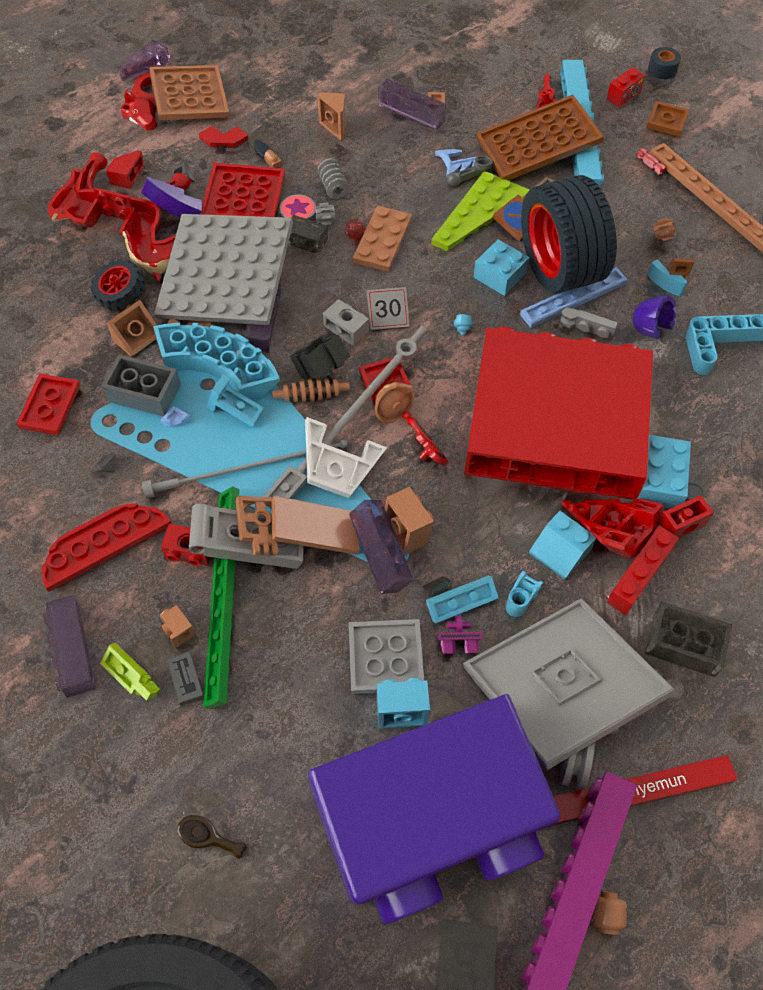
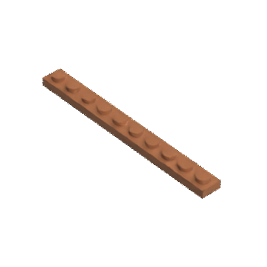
M665 143L650 150V154L657 158L660 163H663L671 175L763 253V226Z

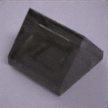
M444 576L423 586L429 598L453 589L450 579Z

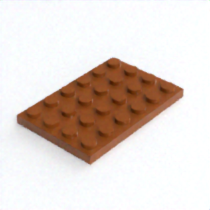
M574 95L476 133L478 142L486 155L492 159V165L502 180H511L604 142V136Z

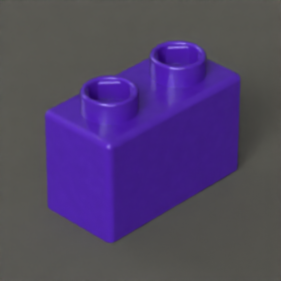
M509 694L496 697L315 767L308 772V785L348 899L355 905L374 900L383 925L398 921L441 902L443 894L435 874L476 857L486 881L499 878L543 859L544 851L536 831L553 825L560 819V811Z

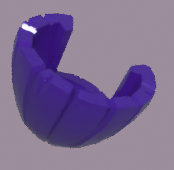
M658 296L641 302L633 313L634 328L639 333L656 339L659 338L660 329H657V326L673 330L674 318H676V302L672 296Z

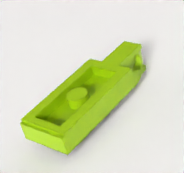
M116 643L109 645L100 664L129 693L141 695L146 701L156 697L160 689L153 681H150L151 677L147 675L148 673Z

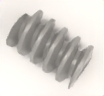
M334 158L322 161L318 167V174L328 197L334 200L344 198L349 192V187L338 161Z

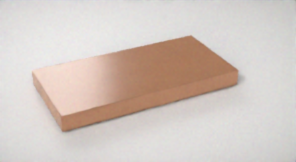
M274 496L272 498V540L356 555L360 552L357 512Z

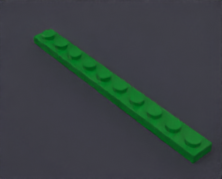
M232 486L220 493L218 507L236 510L235 500L239 496L240 489ZM215 557L203 707L208 709L226 704L228 696L227 684L236 560Z

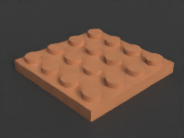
M218 65L149 67L159 120L229 118V109Z

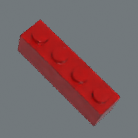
M659 526L614 587L606 603L627 615L669 556L679 537Z

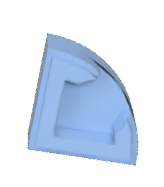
M173 406L160 421L162 425L178 427L188 423L191 420V416Z

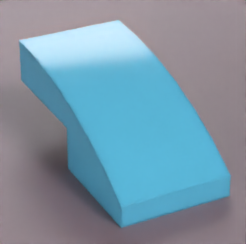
M659 260L651 262L647 276L667 292L679 297L682 296L688 282L681 275H669V271Z

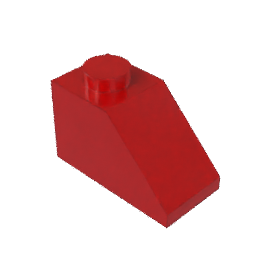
M137 150L113 159L106 170L111 185L131 189L145 166L142 151Z

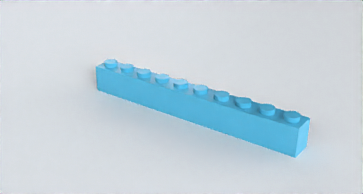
M563 60L560 72L563 98L574 95L594 122V113H591L592 101H589L590 90L587 89V68L584 67L583 60ZM597 145L573 154L572 162L574 176H587L593 179L600 187L604 183V174H601L602 162L599 161L600 149H597Z

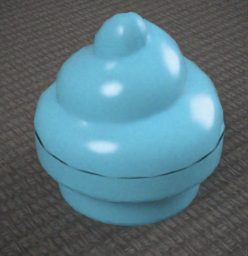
M458 314L454 320V326L461 336L465 335L474 325L470 315Z

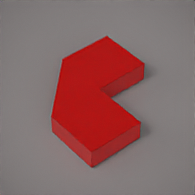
M213 125L199 133V138L209 147L218 148V145L236 148L249 140L248 135L237 126L224 134Z

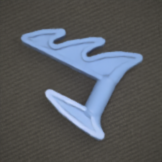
M449 149L435 152V156L441 157L447 167L446 177L451 172H457L459 168L462 171L468 169L471 164L473 167L476 157L451 161L450 158L460 156L462 150Z

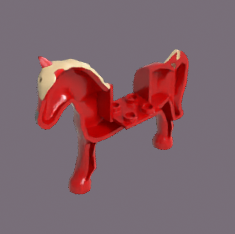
M98 152L92 153L89 162L83 167V171L72 169L68 182L50 200L48 204L50 218L53 222L70 219L74 224L89 228L97 223L101 214L125 220L119 233L125 237L127 251L131 260L140 269L152 274L156 282H160L161 274L166 272L176 235H173L167 239L155 241V233L160 228L164 209L146 199L129 197L94 187L97 173L106 168L108 161L102 154ZM176 173L172 181L167 184L186 191L190 187L191 181L186 175Z

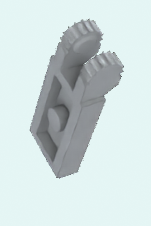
M567 307L562 310L560 322L563 326L567 328L576 327L581 331L591 332L602 338L613 339L617 322Z

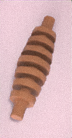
M308 379V387H305L303 380L299 381L300 388H296V382L291 383V389H288L286 384L283 385L282 390H274L272 393L273 399L283 398L285 402H289V397H293V402H298L297 396H301L302 402H306V395H309L310 402H315L314 394L318 395L319 401L323 400L322 393H326V398H331V392H334L336 397L339 396L341 391L350 390L349 382L339 383L337 379H333V384L329 383V379H324V385H321V380L316 379V386H313L312 379Z

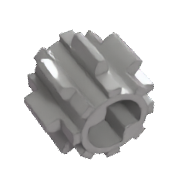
M329 202L320 203L319 206L315 207L317 224L322 223V226L331 225V222H336L333 204L329 205Z

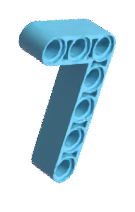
M763 314L699 316L692 318L685 333V338L694 371L700 375H708L717 360L714 343L763 341Z

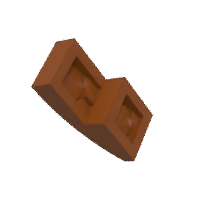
M674 258L667 267L669 275H681L685 279L686 276L690 275L694 259Z

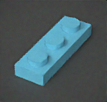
M488 575L426 600L432 621L438 623L498 599V594L492 577Z

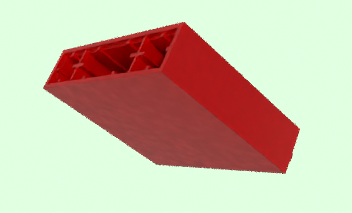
M486 327L464 474L630 500L637 499L647 479L653 350L640 349L634 344H622L620 346L603 344L591 338L579 340L560 338L549 332L531 334L517 332L511 327H499L497 329Z

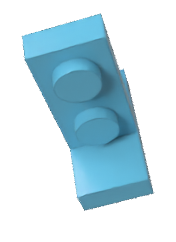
M222 374L211 391L206 409L214 412L218 406L253 427L264 407L228 387L230 378Z

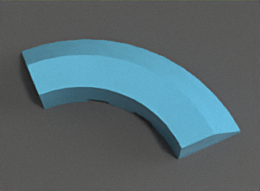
M170 323L153 326L166 367L177 370L206 372L218 378L224 374L230 378L228 385L232 389L252 401L262 399L280 381L271 361L262 354L258 347L255 348L246 338L237 333L234 335L226 332L224 328L213 325L206 327L198 325V323H192V325Z

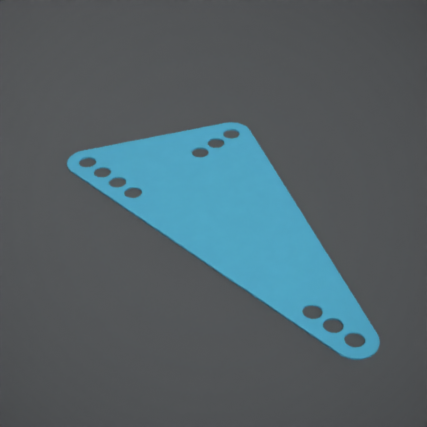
M177 370L181 385L168 411L175 406L191 416V420L182 426L168 427L162 425L160 420L163 416L112 402L98 409L91 418L92 430L97 435L188 478L306 451L305 419L290 401L285 402L283 398L273 399L272 391L280 390L277 385L262 399L254 400L255 403L264 407L253 427L218 406L214 412L206 409L212 389L203 390L201 382L205 379H212L217 383L220 378L195 370ZM114 415L118 420L114 426L105 427L102 424L104 417ZM125 423H131L135 426L134 432L130 435H122L119 429ZM148 431L153 435L152 440L145 444L138 442L137 436L139 433ZM162 439L168 440L170 448L167 451L159 452L155 449L157 441ZM307 455L196 481L220 493L233 486L240 489L239 496L263 497L289 466L297 469L307 458ZM307 481L293 498L294 500L356 511L360 552L356 555H351L385 570H394L406 563L409 554L404 555L382 522L383 513L360 485L349 498L308 484ZM255 504L249 505L250 507L256 509ZM265 506L266 511L272 514V509ZM364 536H374L378 541L376 547L373 549L364 548L361 545V540ZM387 544L394 545L398 551L397 555L390 559L383 557L381 554V548Z

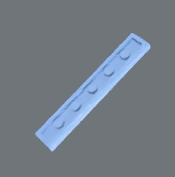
M615 267L605 280L553 295L521 310L520 315L532 328L561 315L562 310L567 307L574 309L626 285L628 279Z

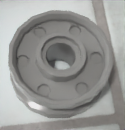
M595 742L562 761L560 771L561 785L568 786L574 775L576 776L577 789L584 790L586 788L593 763Z

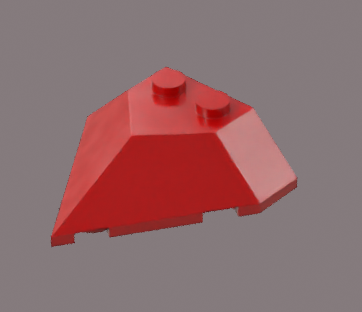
M643 498L634 499V502L622 503L620 499L584 500V502L576 504L571 503V500L562 501V505L605 547L613 553L629 558H634L651 538L664 506L662 503Z

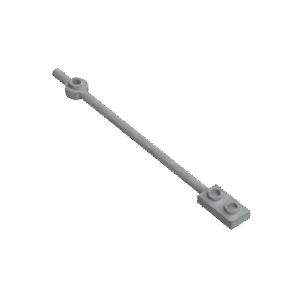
M421 326L410 339H402L397 343L396 356L322 439V443L330 445L402 360H410L415 357L416 344L427 332L424 326ZM307 458L297 469L289 466L263 497L278 496L293 499L307 483V476L304 475L307 471Z

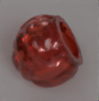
M352 219L346 224L345 234L350 239H360L366 230L365 225L357 219Z

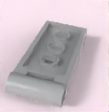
M195 504L192 506L189 540L190 552L204 554L203 556L295 569H298L302 564L303 545L277 543V556L271 555L270 547L268 556L262 555L261 547L260 554L253 555L252 543L240 542L236 510L212 507L206 504ZM258 516V520L263 523L266 521L264 516ZM246 523V529L251 534H259L258 526L254 523ZM272 524L268 525L269 534H272Z

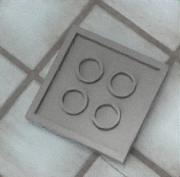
M419 619L349 622L351 694L377 693V683H381L384 680L406 682L411 678H419L421 681H424Z

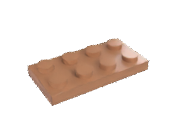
M377 206L353 256V263L389 272L411 223L412 214Z

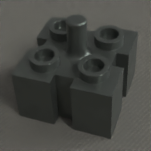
M321 335L310 342L308 346L299 349L289 357L300 377L319 380L326 377L329 379V383H333V379H336L331 368L337 369L345 364V360L350 358V355L339 335H331L330 337L328 335Z

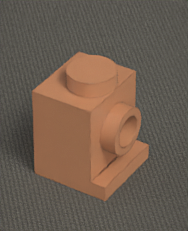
M177 605L164 610L160 614V618L164 623L161 625V628L167 637H170L175 648L196 635L192 625Z

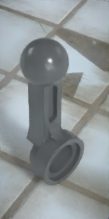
M483 155L476 157L473 167L460 172L449 173L447 176L448 185L456 187L460 182L481 176L484 171L488 172L492 167V159Z

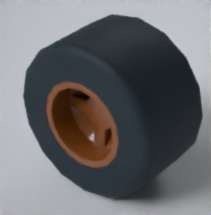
M669 47L655 49L651 54L648 65L650 74L660 79L674 77L678 72L681 62L680 53Z

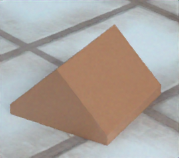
M320 92L318 93L319 123L342 141L346 126L345 94Z
M140 300L107 322L113 341L131 357L157 339L153 326L158 325Z

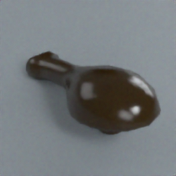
M189 815L178 823L177 833L180 839L192 848L215 846L231 852L238 859L243 857V852L247 848L246 844L242 842L236 843L219 835L213 824L205 817Z

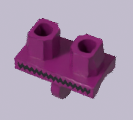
M456 615L455 622H447V629H456V632L437 634V641H440L442 654L456 653L455 640H464V653H478L479 640L482 639V632H462V629H471V622H462L461 615Z

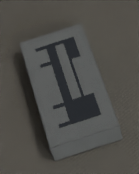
M190 652L166 659L180 706L204 698Z

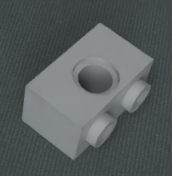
M339 299L323 313L324 327L339 335L353 346L369 332V319L366 315L359 313L349 304Z

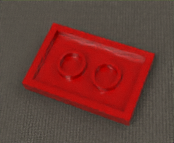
M39 373L18 418L17 427L19 429L59 436L81 386L79 380Z

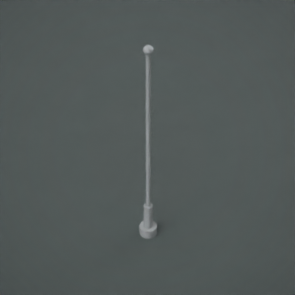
M341 440L339 443L329 446L346 448L347 442ZM306 451L181 480L176 478L154 484L151 483V480L142 482L145 498L148 499L155 497L154 492L180 487L179 484L306 455Z

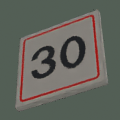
M406 287L367 290L370 330L410 327Z

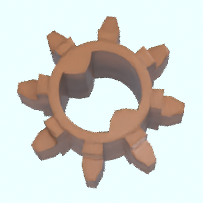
M666 217L657 220L658 223L653 225L658 241L662 240L665 242L673 239L672 236L677 235L673 219L668 220Z

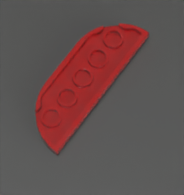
M132 503L110 509L65 533L49 548L45 564L43 563L42 580L48 592L165 530L169 524H172L170 519L155 507L138 506V503Z

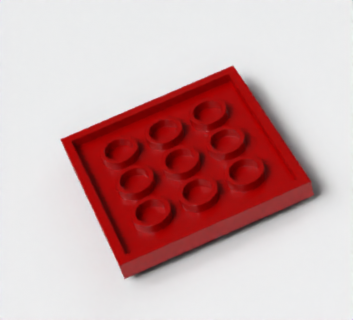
M213 163L200 215L276 217L285 178V169Z

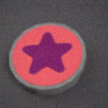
M291 195L281 202L279 207L280 216L291 218L293 225L295 223L305 225L315 218V202L306 195Z

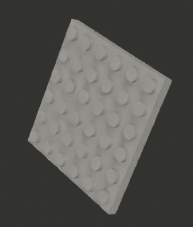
M182 214L154 312L156 318L269 325L292 230V219L283 217Z

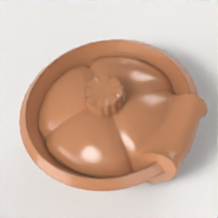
M396 382L385 385L376 397L375 414L377 418L384 423H392L402 419V414L405 411L410 412L414 403L412 386Z

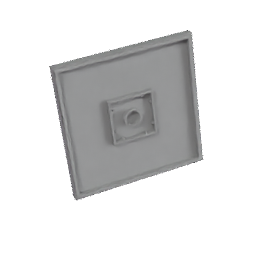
M582 598L463 663L464 669L490 700L504 694L510 695L535 756L547 770L674 695V688Z

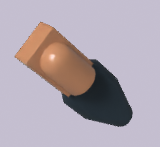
M260 140L254 142L257 153L265 159L271 168L282 166V160L267 144Z

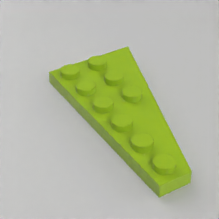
M484 171L433 236L431 244L445 251L451 250L463 242L465 237L471 233L475 234L478 232V229L483 225L487 226L495 221L493 218L494 213L519 194L524 199L529 189L508 180H502L501 177Z

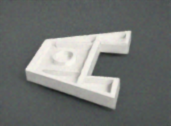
M307 417L305 429L308 484L349 498L387 447L368 440L365 443L362 456L358 457L322 443L327 425Z

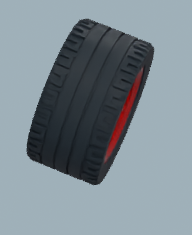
M577 175L535 186L528 191L523 200L521 210L522 237L526 254L530 257V266L539 283L549 292L562 293L605 280L612 272L616 261L617 236L610 205L599 185L587 176Z

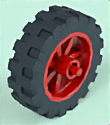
M117 259L115 262L113 260L108 265H103L101 270L95 273V278H92V286L90 288L92 295L102 307L108 310H119V308H127L129 304L132 305L135 302L134 300L141 296L140 293L144 290L143 284H145V279L133 262L131 263L127 259L125 261Z

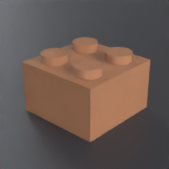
M408 487L386 497L382 522L404 555L428 545L434 518L431 512L426 511L422 505L419 495Z

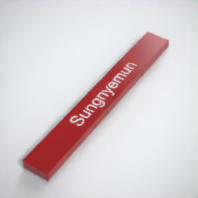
M725 755L625 780L637 785L630 805L632 807L732 783L738 779L729 756ZM590 787L553 796L560 811V819L553 825L579 819L583 807H586L588 801H591L587 797Z

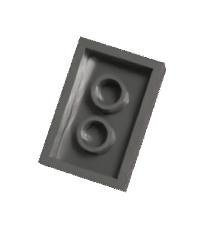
M119 354L101 388L108 402L164 416L181 383L177 369Z

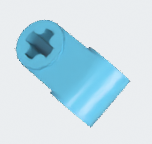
M522 571L509 593L505 606L507 613L513 617L522 616L538 595L544 582L541 580L538 582L527 576L525 571ZM513 601H519L522 604L518 605L515 604Z

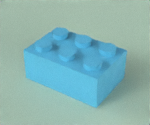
M649 435L647 479L638 498L664 504L663 507L673 508L686 501L688 497L690 441Z

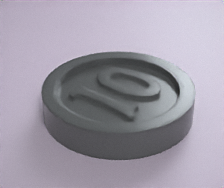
M688 482L687 501L699 495L704 497L705 490L699 483Z

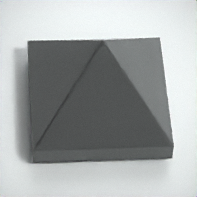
M114 452L105 454L92 470L95 472H115L116 454Z

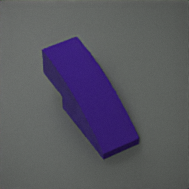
M147 177L141 193L149 200L181 218L182 214L200 215L202 211L201 200L184 195V189Z

